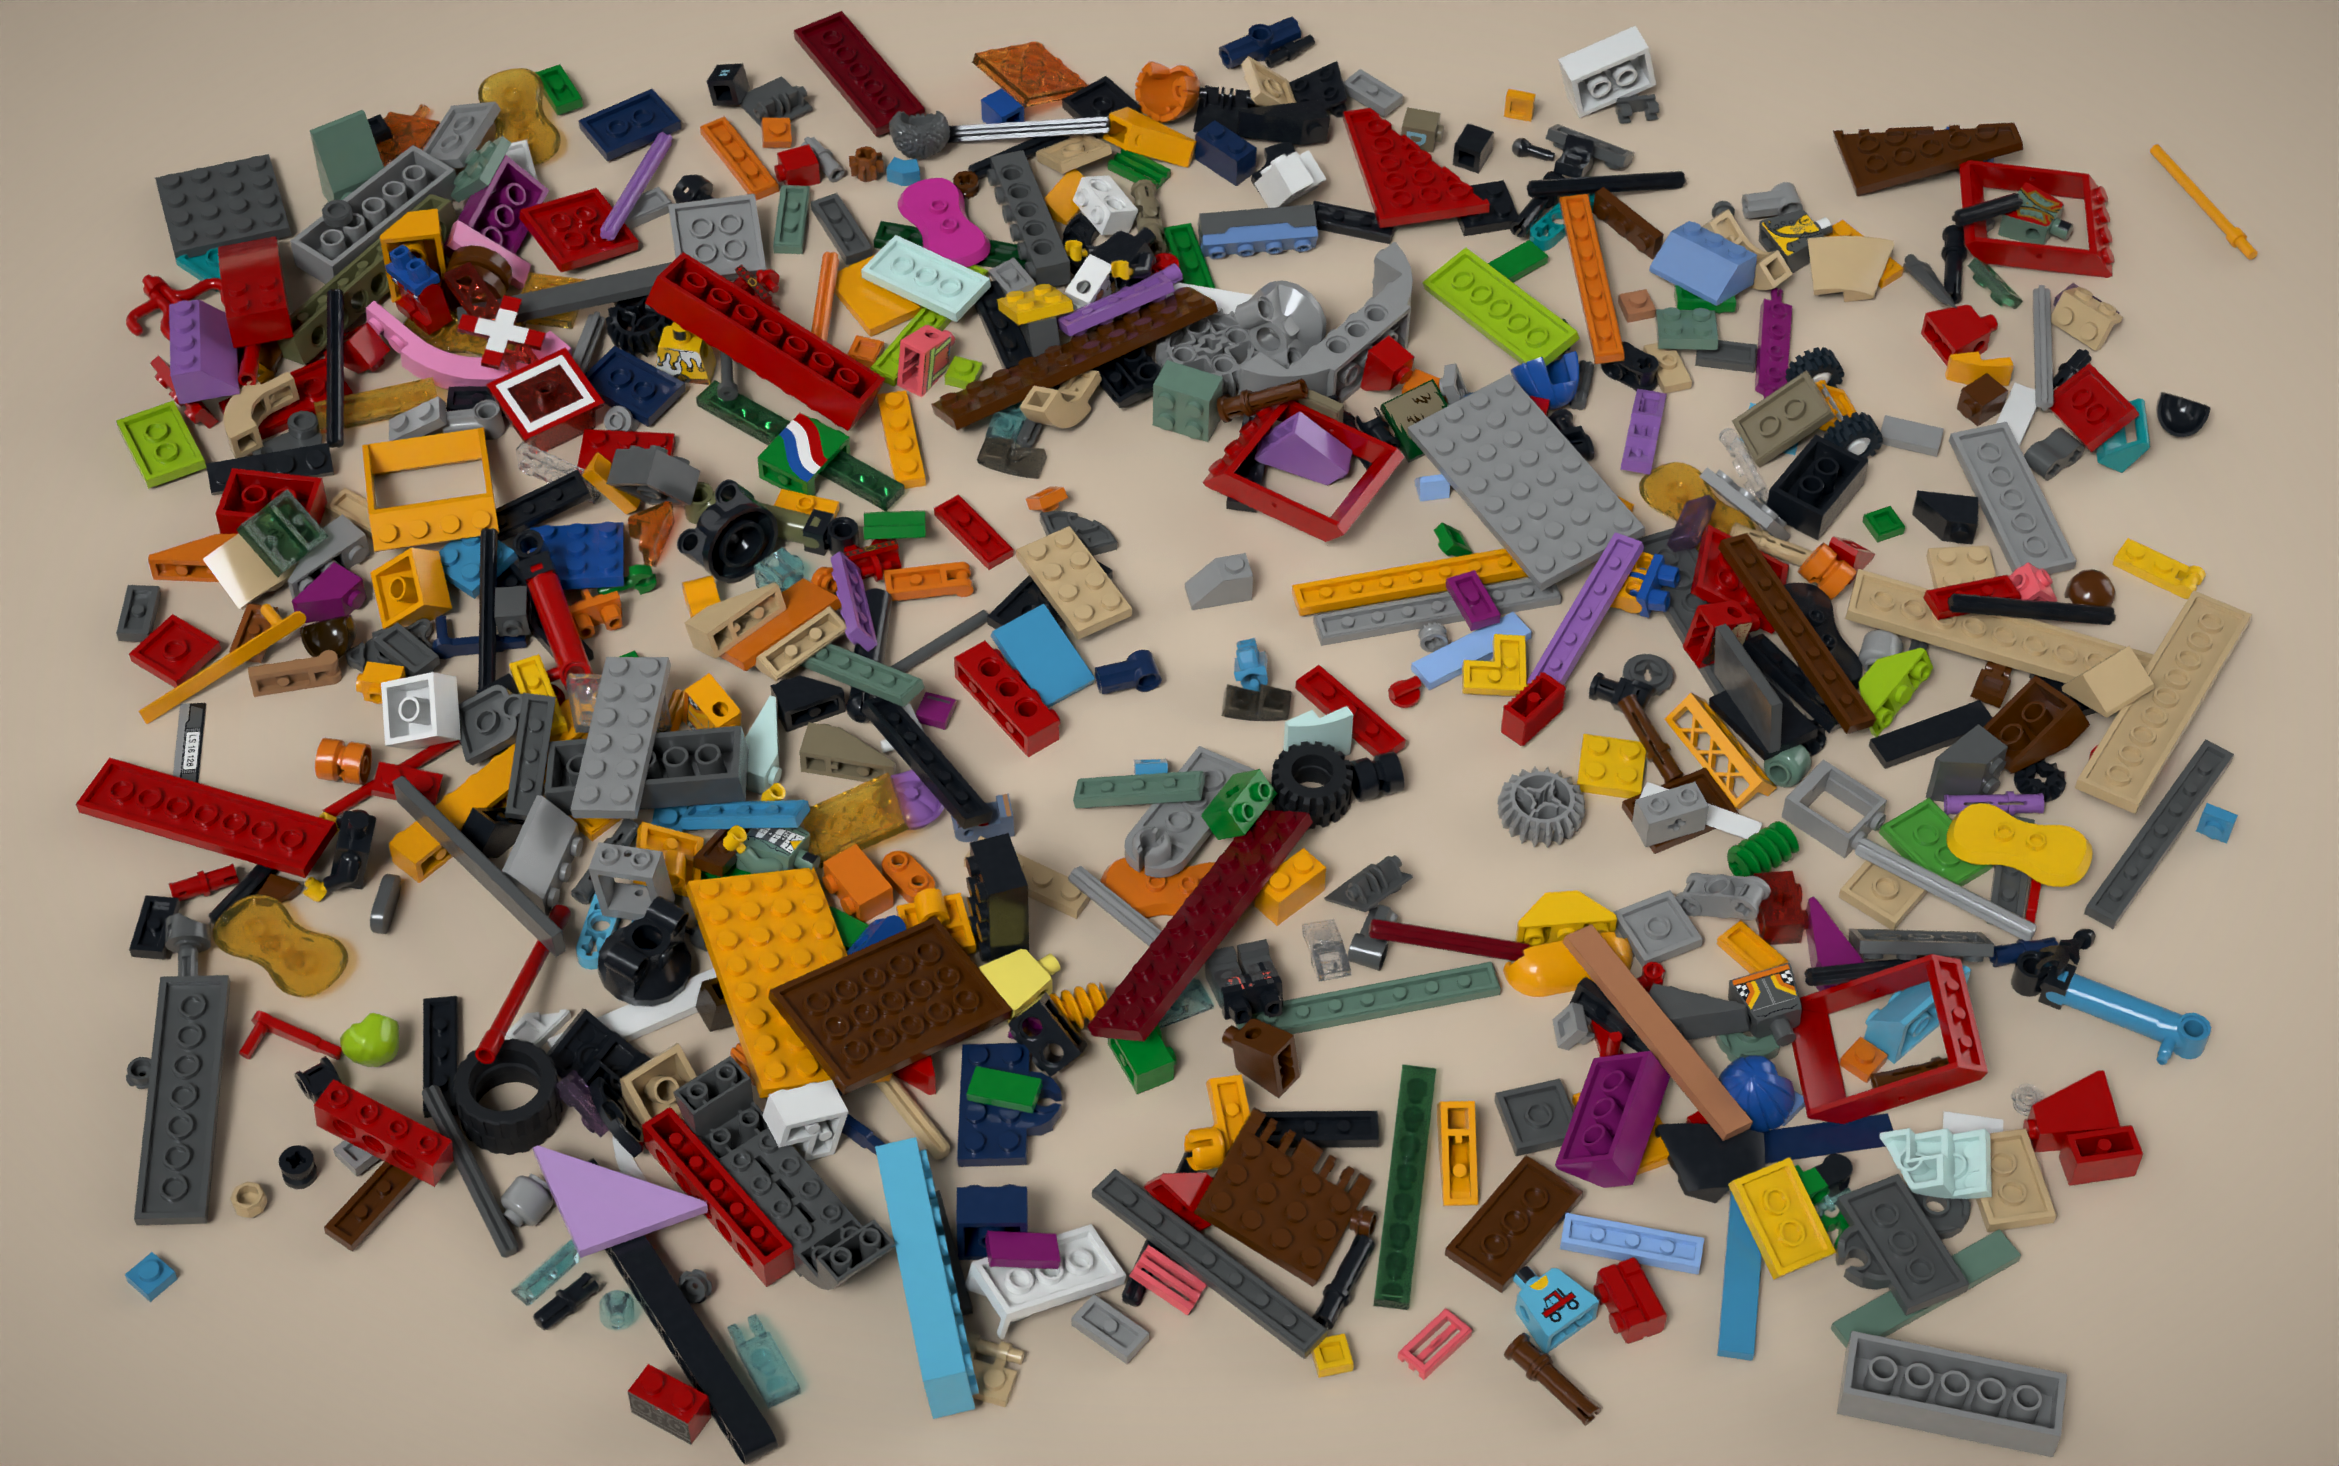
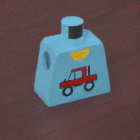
M1525 1266L1514 1276L1513 1281L1521 1289L1517 1294L1516 1313L1544 1354L1549 1353L1596 1319L1599 1300L1558 1268H1552L1541 1277H1538L1528 1266Z

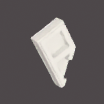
M562 1009L560 1013L540 1015V1012L526 1013L508 1030L505 1040H510L511 1038L519 1039L520 1041L534 1043L537 1047H542L548 1041L547 1039L553 1037L571 1019L570 1011Z

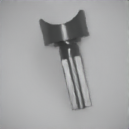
M180 913L171 915L166 919L165 947L172 952L178 953V976H198V953L204 952L211 947V922L208 924L200 923Z

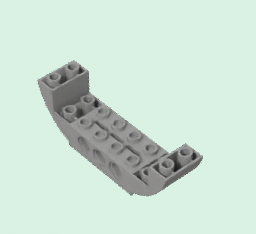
M1393 242L1386 249H1382L1376 254L1374 258V278L1372 280L1373 294L1359 311L1350 314L1342 325L1337 329H1332L1324 340L1318 345H1313L1307 354L1298 361L1292 362L1288 369L1261 352L1251 360H1246L1239 371V395L1243 390L1255 392L1290 383L1298 379H1304L1308 389L1326 397L1337 395L1341 399V403H1343L1360 389L1369 349L1388 335L1407 349L1413 278L1411 266L1398 244Z

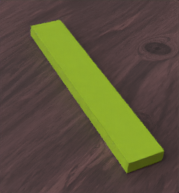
M977 265L967 267L988 277V270ZM922 307L870 369L885 378L884 383L895 387L898 378L900 341L925 325H930L943 331L952 320Z

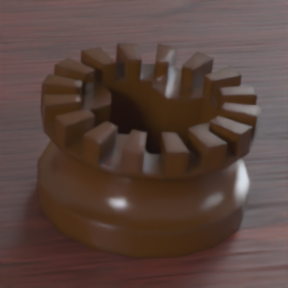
M961 171L954 176L953 184L962 192L964 199L965 197L970 199V196L973 198L979 192V178L975 173Z

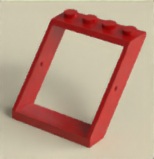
M1968 160L1959 164L1962 208L1984 202L1983 187L2019 191L2025 182L2032 184L2049 195L2084 199L2089 250L1987 238L1985 219L1964 226L1965 246L1978 263L2104 278L2113 276L2112 263H2114V256L2109 245L2112 242V236L2107 226V223L2110 222V216L2105 206V203L2108 202V196L2102 186L2098 187L2090 174Z
M1292 400L1258 410L1255 413L1257 416L1240 429V437L1225 447L1224 452L1226 454L1209 467L1208 471L1210 473L1203 481V484L1214 491L1327 542L1346 534L1405 456L1398 448ZM1300 411L1351 449L1353 455L1372 463L1331 517L1234 473L1276 420L1283 422Z
M1930 954L1799 998L1802 1008L1801 1021L1799 1026L1792 1028L1796 1039L1792 1042L1808 1119L1845 1124L1979 1081L1988 1073L1961 959ZM1929 981L1949 1064L1846 1097L1828 1014Z

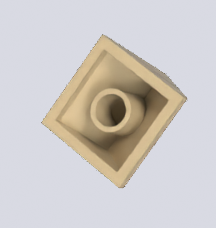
M2130 645L2062 686L2064 693L2106 718L2154 689V683Z
M675 1043L620 1078L624 1105L641 1125L668 1107H671L682 1120L684 1119L673 1092L697 1076L679 1043Z

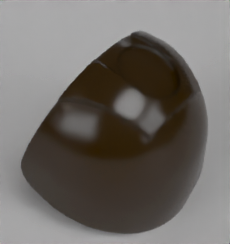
M352 615L340 616L301 627L300 636L305 649L312 657H318L323 651L332 650L337 653L339 659L352 647L356 638V625Z

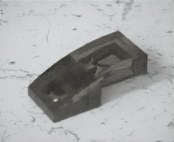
M985 438L977 457V462L980 465L1005 474L1039 479L1047 455L1045 449L1018 448L1015 445L1014 439Z

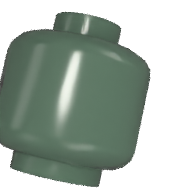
M1801 744L1782 751L1778 755L1764 761L1765 774L1774 784L1783 788L1798 784L1811 768L1810 754Z

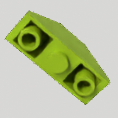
M1917 648L1879 658L1858 682L1860 696L1876 717L1874 725L1869 727L1873 736L1878 737L1884 728L1891 724L1897 712L1910 701L1915 690L1929 677L1933 665L1925 649Z

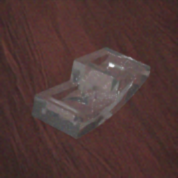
M1330 919L1302 924V934L1310 951L1311 965L1318 981L1351 976L1349 960L1335 920Z

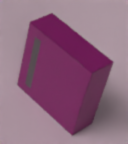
M925 692L915 715L919 723L945 730L956 708V700Z

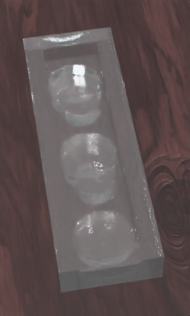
M522 442L516 448L519 470L528 476H534L547 483L577 469L581 475L585 471L525 442ZM582 476L592 496L587 501L594 504L601 497V493Z

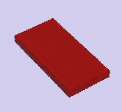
M327 357L290 372L295 380L300 399L271 413L260 423L258 429L262 440L287 430L288 418L293 413L309 411L317 417L326 413ZM344 380V405L355 401L354 393ZM231 397L218 402L223 415Z

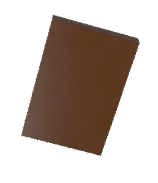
M1706 768L1661 785V787L1666 789H1673L1696 782L1708 804L1739 814ZM1641 794L1622 802V809L1631 822L1633 820L1635 801L1640 798ZM1705 825L1704 830L1649 847L1654 854H1657L1716 828Z

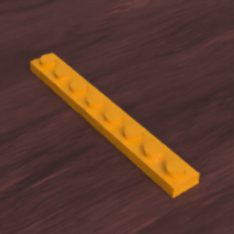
M1504 548L1292 585V596L1299 616L1448 591L1446 588V578L1473 570L1476 571L1483 584L1528 577V575Z

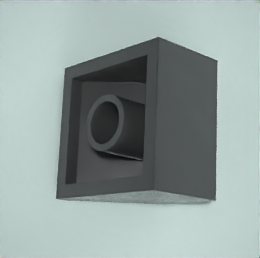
M1978 724L1936 757L1926 798H1930L1932 801L1944 802L1945 794H1993L2000 785L1999 776L2006 765L2004 759L2008 746Z

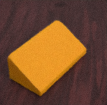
M1077 169L1068 171L1044 198L1052 219L1066 226L1080 211L1073 198L1080 180L1084 176Z
M598 452L581 476L626 515L636 511L641 500L606 484L612 464Z

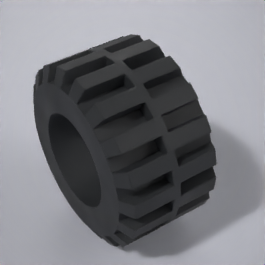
M1308 741L1301 742V746L1298 747L1293 744L1288 747V752L1283 750L1279 754V759H1275L1272 770L1271 786L1277 794L1271 802L1272 805H1275V811L1308 812L1313 821L1308 829H1315V825H1321L1322 828L1329 826V821L1336 823L1340 820V815H1345L1348 811V805L1351 802L1353 771L1351 770L1349 760H1345V755L1341 751L1335 752V747L1329 744L1325 747L1322 746V742L1316 741L1315 744H1309ZM1315 782L1323 786L1309 788L1301 785V783Z

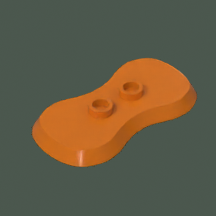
M1122 858L1106 868L1100 882L1145 918L1160 915L1174 916L1183 905L1185 899L1190 896L1201 879L1216 862L1188 866L1173 876L1155 878L1145 875V865L1138 872L1130 867L1125 858Z

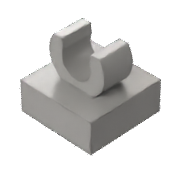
M1570 1003L1552 1020L1558 1048L1570 1050L1575 1044H1587L1595 1037L1594 1033L1588 1032L1587 1026L1592 1021L1585 1016L1583 1005Z

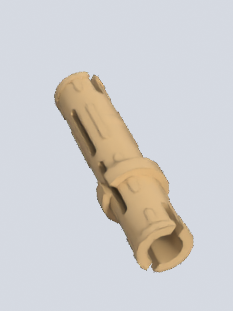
M1735 522L1729 534L1734 537L1748 533L1760 551L1801 566L1813 552L1768 535L1769 532L1763 529L1757 531Z

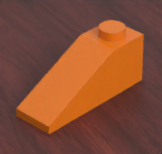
M214 534L150 554L148 562L153 580L219 582L203 559L237 534Z

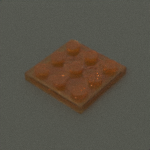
M1037 41L975 53L972 62L1024 108L1060 101L1088 86L1077 73L1072 72L1059 58L1052 55L1045 49L1043 44Z

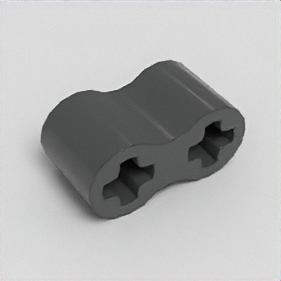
M2057 428L2046 439L2034 443L2026 451L2024 457L2029 467L2047 481L2055 477L2063 468L2070 467L2076 463L2082 456L2085 446L2063 428Z

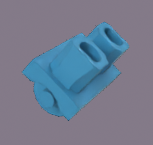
M1255 638L1238 641L1237 658H1235L1234 664L1236 682L1241 681L1242 687L1247 692L1259 693L1266 688L1268 683L1266 651H1258Z

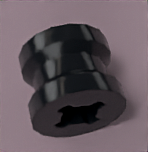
M295 1145L281 1153L279 1167L287 1186L293 1189H304L315 1182L318 1170L310 1149L305 1146ZM299 1163V1165H297V1167L293 1169L292 1166Z

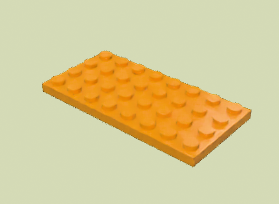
M814 867L812 870L801 868L688 881L686 892L760 1098H766L769 1094L781 1089L789 1090L812 1082L819 1083L832 1080L768 999L771 989L847 956ZM892 1073L872 1083L890 1081Z

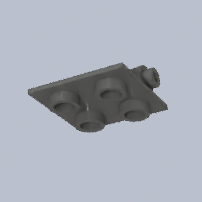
M782 76L747 92L740 103V106L760 127L762 117L790 118L792 120L813 110L812 106L804 99L807 96L806 89L803 86L792 87Z
M1396 855L1392 857L1387 856L1376 865H1368L1324 897L1325 901L1359 911H1371L1388 895L1398 892L1402 885L1412 879L1413 876L1401 872L1402 862Z

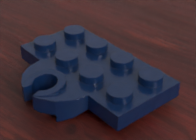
M1019 1043L962 1044L957 1148L958 1167L1027 1165L1028 1136L1044 1135L1053 1131V1125L1062 1114L1061 1104L1053 1103L1044 1107L1036 1103L1034 1112L1028 1113L967 1101L966 1093L976 1066L1041 1078L1043 1086L1037 1102L1043 1098H1050L1055 1102L1062 1101L1060 1087L1051 1077L1040 1072L1030 1071L1031 1052L1025 1045H1020Z

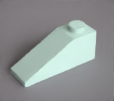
M771 695L745 737L749 749L746 790L761 795L765 790L770 789L774 783H779L782 769L779 767L776 697Z

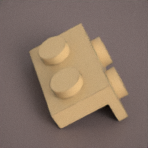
M2077 287L2065 290L2051 315V323L2093 350H2101L2113 325L2120 323L2123 316L2116 312L2117 309L2111 304L2094 299L2092 297L2093 294L2085 288Z

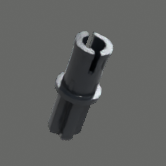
M2078 349L2067 363H2062L2059 366V372L2053 378V390L2061 386L2091 362L2092 357L2089 355L2088 350Z
M585 1272L566 1289L557 1290L555 1293L556 1297L534 1313L533 1318L537 1326L545 1331L568 1313L574 1314L577 1311L576 1307L593 1293L599 1291L597 1282L594 1280L587 1287L583 1288L592 1279V1276Z

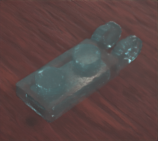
M756 1314L748 1317L749 1328L755 1335L754 1338L748 1341L745 1340L736 1323L728 1326V1332L737 1348V1353L768 1409L801 1394L800 1386L770 1332H766Z

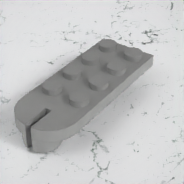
M1199 746L1178 772H1204L1205 783L1201 800L1153 803L1125 839V859L1130 867L1140 872L1145 865V875L1155 878L1173 876L1183 870L1212 833L1201 817V814L1233 774L1255 769Z

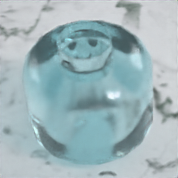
M613 1290L601 1297L599 1317L602 1325L609 1330L617 1331L628 1328L633 1323L635 1306L630 1294L621 1290Z

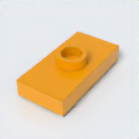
M781 489L774 504L777 507L811 514L813 509L834 514V519L840 509L838 501Z

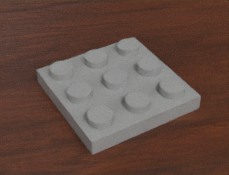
M755 194L668 204L676 258L684 252L727 280L739 277L735 269L741 264L753 277L756 276L758 270H766Z

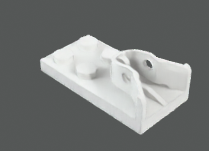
M1091 1224L1056 1235L1061 1260L1058 1269L989 1267L988 1257L972 1262L965 1286L969 1291L988 1298L1001 1318L997 1330V1335L1000 1339L1005 1338L1007 1329L1012 1322L1020 1321L1031 1314L1124 1284L1125 1272Z

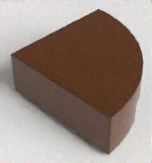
M270 874L255 897L256 904L263 907H272L274 903L287 899L290 901L302 891V888L298 882Z

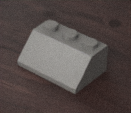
M537 795L502 869V872L547 916L551 908L559 902L562 883L567 882L570 878L571 863L574 857H578L582 851L583 838L579 835L578 823L545 797Z

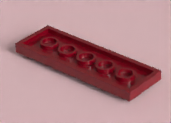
M843 11L794 30V39L876 137L890 132V120L898 111H904L908 116H916V114L921 116L922 113L925 115L923 105Z

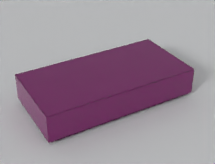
M987 1231L985 1243L989 1267L1059 1268L1061 1260L1056 1234Z

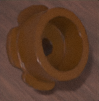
M1366 1205L1362 1206L1360 1211L1354 1210L1350 1221V1230L1355 1231V1236L1358 1234L1361 1236L1362 1234L1369 1238L1372 1237L1377 1222V1212L1369 1210Z

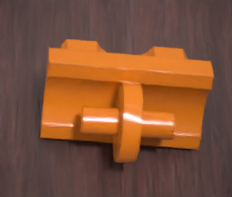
M585 589L581 591L582 600L573 602L569 606L578 633L583 640L591 638L595 634L594 626L604 623L606 629L610 631L623 626L621 600L617 591L605 595L591 596L589 590Z

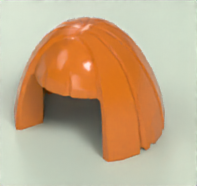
M1150 61L1141 69L1142 72L1139 73L1137 77L1138 82L1135 84L1137 87L1135 89V97L1141 106V111L1147 117H1151V119L1157 122H1171L1183 117L1195 106L1200 91V80L1191 68L1177 65L1170 69L1160 63Z

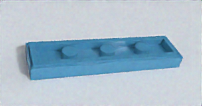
M805 800L743 801L691 805L679 822L682 830L731 829L734 825H739L743 829L797 828L810 812L808 801Z

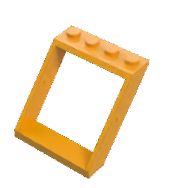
M484 427L362 445L368 513L374 552L481 537V530L484 528H494L499 534ZM482 460L487 493L377 509L374 486L375 475Z

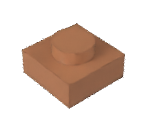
M1646 289L1619 294L1618 304L1627 323L1655 318L1656 308Z

